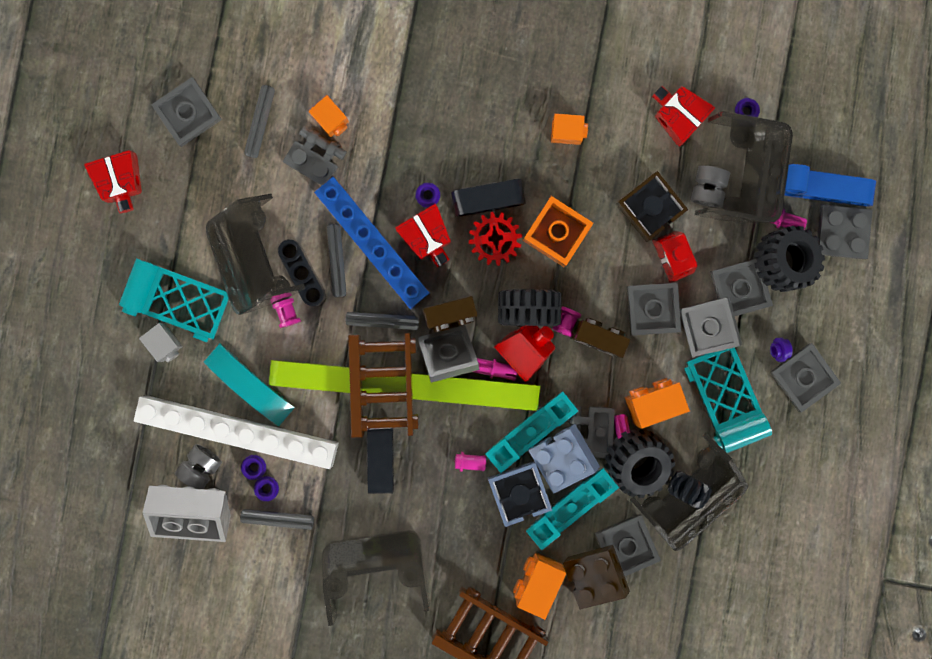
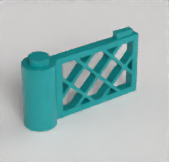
M136 258L119 306L123 307L122 312L136 316L137 313H142L194 332L193 338L208 342L209 338L213 340L215 338L231 293ZM163 274L173 277L177 287L164 292L160 285ZM178 279L187 283L180 285ZM193 284L197 286L201 296L188 301L182 288ZM201 288L209 290L210 292L204 294ZM159 289V291H160L161 294L155 296L157 290ZM179 290L185 303L171 308L166 295ZM213 293L223 295L224 298L221 306L211 310L206 296ZM162 297L168 310L161 314L150 311L153 301ZM202 298L208 312L195 317L189 304ZM186 306L192 319L184 323L177 321L173 311ZM219 310L215 319L213 312ZM170 313L172 319L163 315ZM210 314L214 323L211 332L201 330L197 319ZM194 322L196 327L190 326L188 324Z
M735 347L705 354L686 362L688 367L684 368L689 382H695L715 429L716 436L713 437V441L718 451L722 450L727 454L772 435L770 424L760 408ZM726 351L730 352L733 359L730 369L717 364L720 354ZM715 356V359H714L713 362L710 361V360H707V359H709V358ZM703 361L712 365L707 378L697 374L694 364ZM734 366H736L738 372L733 370ZM715 367L728 372L723 385L710 380ZM731 374L741 377L743 384L740 391L727 387ZM700 379L705 381L704 386L702 385ZM708 383L721 388L717 401L707 397L705 391ZM744 389H746L748 395L743 393ZM725 390L738 395L733 408L720 403ZM741 396L751 401L754 410L747 413L737 410ZM710 402L715 404L713 409ZM718 406L731 411L728 421L720 424L715 416ZM735 413L740 414V416L733 418Z

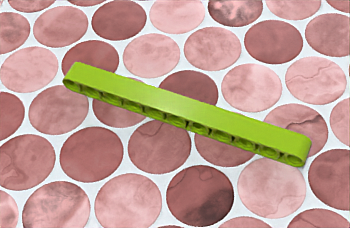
M271 360L269 385L350 393L349 367ZM412 373L413 399L538 411L539 385L450 377L431 383L428 375ZM406 377L366 378V380H362V391L366 390L367 393L406 392Z

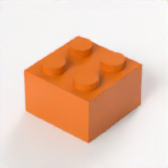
M551 196L523 241L562 267H565L592 227L593 222Z
M667 378L653 382L654 387L649 389L647 387L633 389L629 391V396L624 397L633 423L639 428H645L690 412L680 382H674L671 379L667 380Z
M535 552L533 557L529 556L523 568L525 575L522 580H517L513 593H515L514 598L518 608L546 620L566 576V571L562 563Z

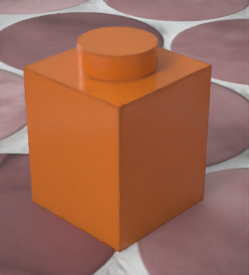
M328 95L308 111L330 138L334 135H341L348 127L346 125L349 122L348 118Z
M554 114L551 143L580 145L583 138H587L588 123H584L585 116Z

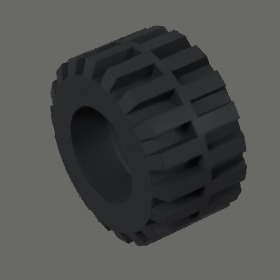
M789 226L770 232L761 239L762 242L757 244L756 248L759 251L754 254V258L757 259V263H754L755 268L759 269L757 274L759 278H764L763 283L766 286L771 285V289L774 291L787 292L811 286L815 283V280L820 278L819 272L824 270L822 261H825V255H822L821 252L824 250L823 246L818 244L819 239L817 236H812V231L809 229L804 230L802 226ZM786 250L790 252L793 259L792 269L786 260Z
M510 289L498 292V323L503 326H557L561 324V293L555 290Z
M636 428L631 429L630 433L623 432L621 438L618 439L616 437L613 440L615 444L608 448L610 454L605 457L607 462L605 466L621 491L631 497L637 495L638 498H644L646 494L650 497L654 495L655 491L658 490L660 492L663 490L662 486L664 484L668 485L670 482L668 478L673 476L674 470L672 468L675 467L674 455L666 444L651 430L648 432L644 428H641L640 431ZM648 457L642 466L632 469L638 460Z

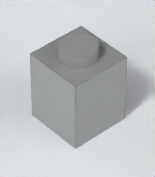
M158 323L139 338L157 362H164L166 360L169 363L179 355L178 350L183 347L165 323Z

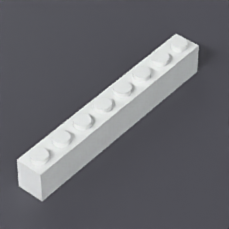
M151 396L139 397L134 422L326 469L333 467L339 442Z

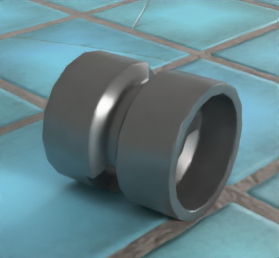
M699 166L695 179L698 185L693 188L690 201L703 206L722 208L726 195L723 188L728 186L730 172L712 166ZM705 187L715 188V190H705Z
M195 444L187 455L188 461L181 463L175 475L189 487L204 489L210 480L208 475L216 472L222 460L207 448Z

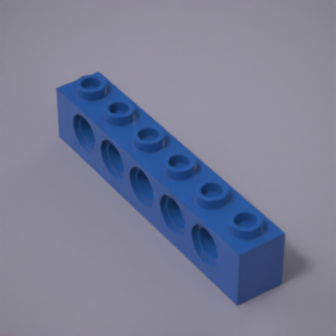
M334 176L314 192L411 310L430 295Z

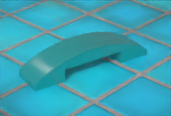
M221 343L204 361L208 368L227 386L277 426H280L294 410L295 407L277 391L272 390Z
M562 391L490 448L485 455L498 471L502 473L556 427L561 426L575 415L578 409Z
M602 468L551 507L552 511L541 515L526 532L538 547L543 550L557 539L562 531L598 502L604 501L619 487L605 469Z

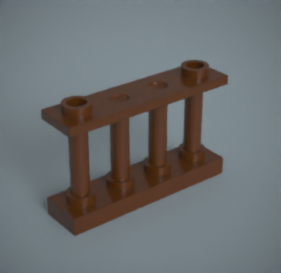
M405 333V341L365 342V340H361V335H348L351 438L362 437L364 431H368V428L408 427V436H413L414 429H418V414H413L411 354L416 353V338H411V333ZM405 351L406 366L366 368V365L361 364V355H365L366 352ZM375 377H406V392L367 393L366 390L362 391V380ZM407 402V417L368 418L363 416V406H367V403Z
M461 587L459 596L464 598V601L447 630L441 632L437 629L431 643L457 659H499L517 629L529 637L516 659H528L537 642L547 646L549 641L545 635L546 631L535 624L531 627L481 598V593L474 588L468 587V589ZM474 604L486 612L469 642H465L463 645L455 640V634ZM494 617H497L507 623V626L490 655L484 657L477 653V646Z

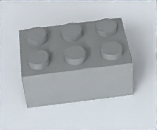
M168 485L149 486L142 512L151 537L226 542L231 517L226 491L216 488L203 490L189 486L183 488H175Z

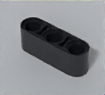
M522 179L496 182L451 192L455 217L526 204Z
M284 240L278 247V254L301 299L309 306H321L326 300V292L305 251L296 241ZM289 245H295L297 249L296 255L292 258H287L285 255V249ZM300 267L308 269L309 273L305 280H299L296 276V272ZM311 289H318L320 292L319 300L314 303L310 302L308 299L309 291Z
M368 428V494H393L394 492L393 428Z

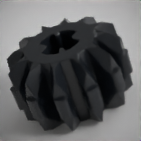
M676 471L675 475L670 479V484L667 488L671 495L697 509H703L712 493L710 486L682 471Z

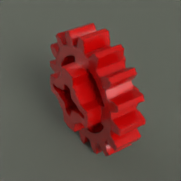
M491 212L489 219L484 215L481 216V224L476 221L473 223L477 229L476 231H469V234L474 236V239L469 240L468 243L475 245L471 252L472 254L477 252L480 254L478 261L486 258L488 266L492 261H495L496 265L500 266L502 259L509 263V255L517 256L514 248H521L522 245L516 241L522 238V234H516L515 231L519 228V225H511L512 217L506 221L504 220V213L501 212L499 218H495L494 212ZM498 223L504 225L510 233H505L499 229ZM489 224L487 234L479 236L480 231ZM493 228L497 237H502V240L498 242L497 251L494 243L488 240L492 237ZM512 242L509 250L502 254V246L505 243ZM480 246H487L492 250V255L485 253Z

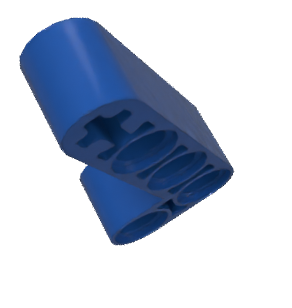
M789 164L780 168L777 194L869 207L873 206L876 180L810 171L809 166Z

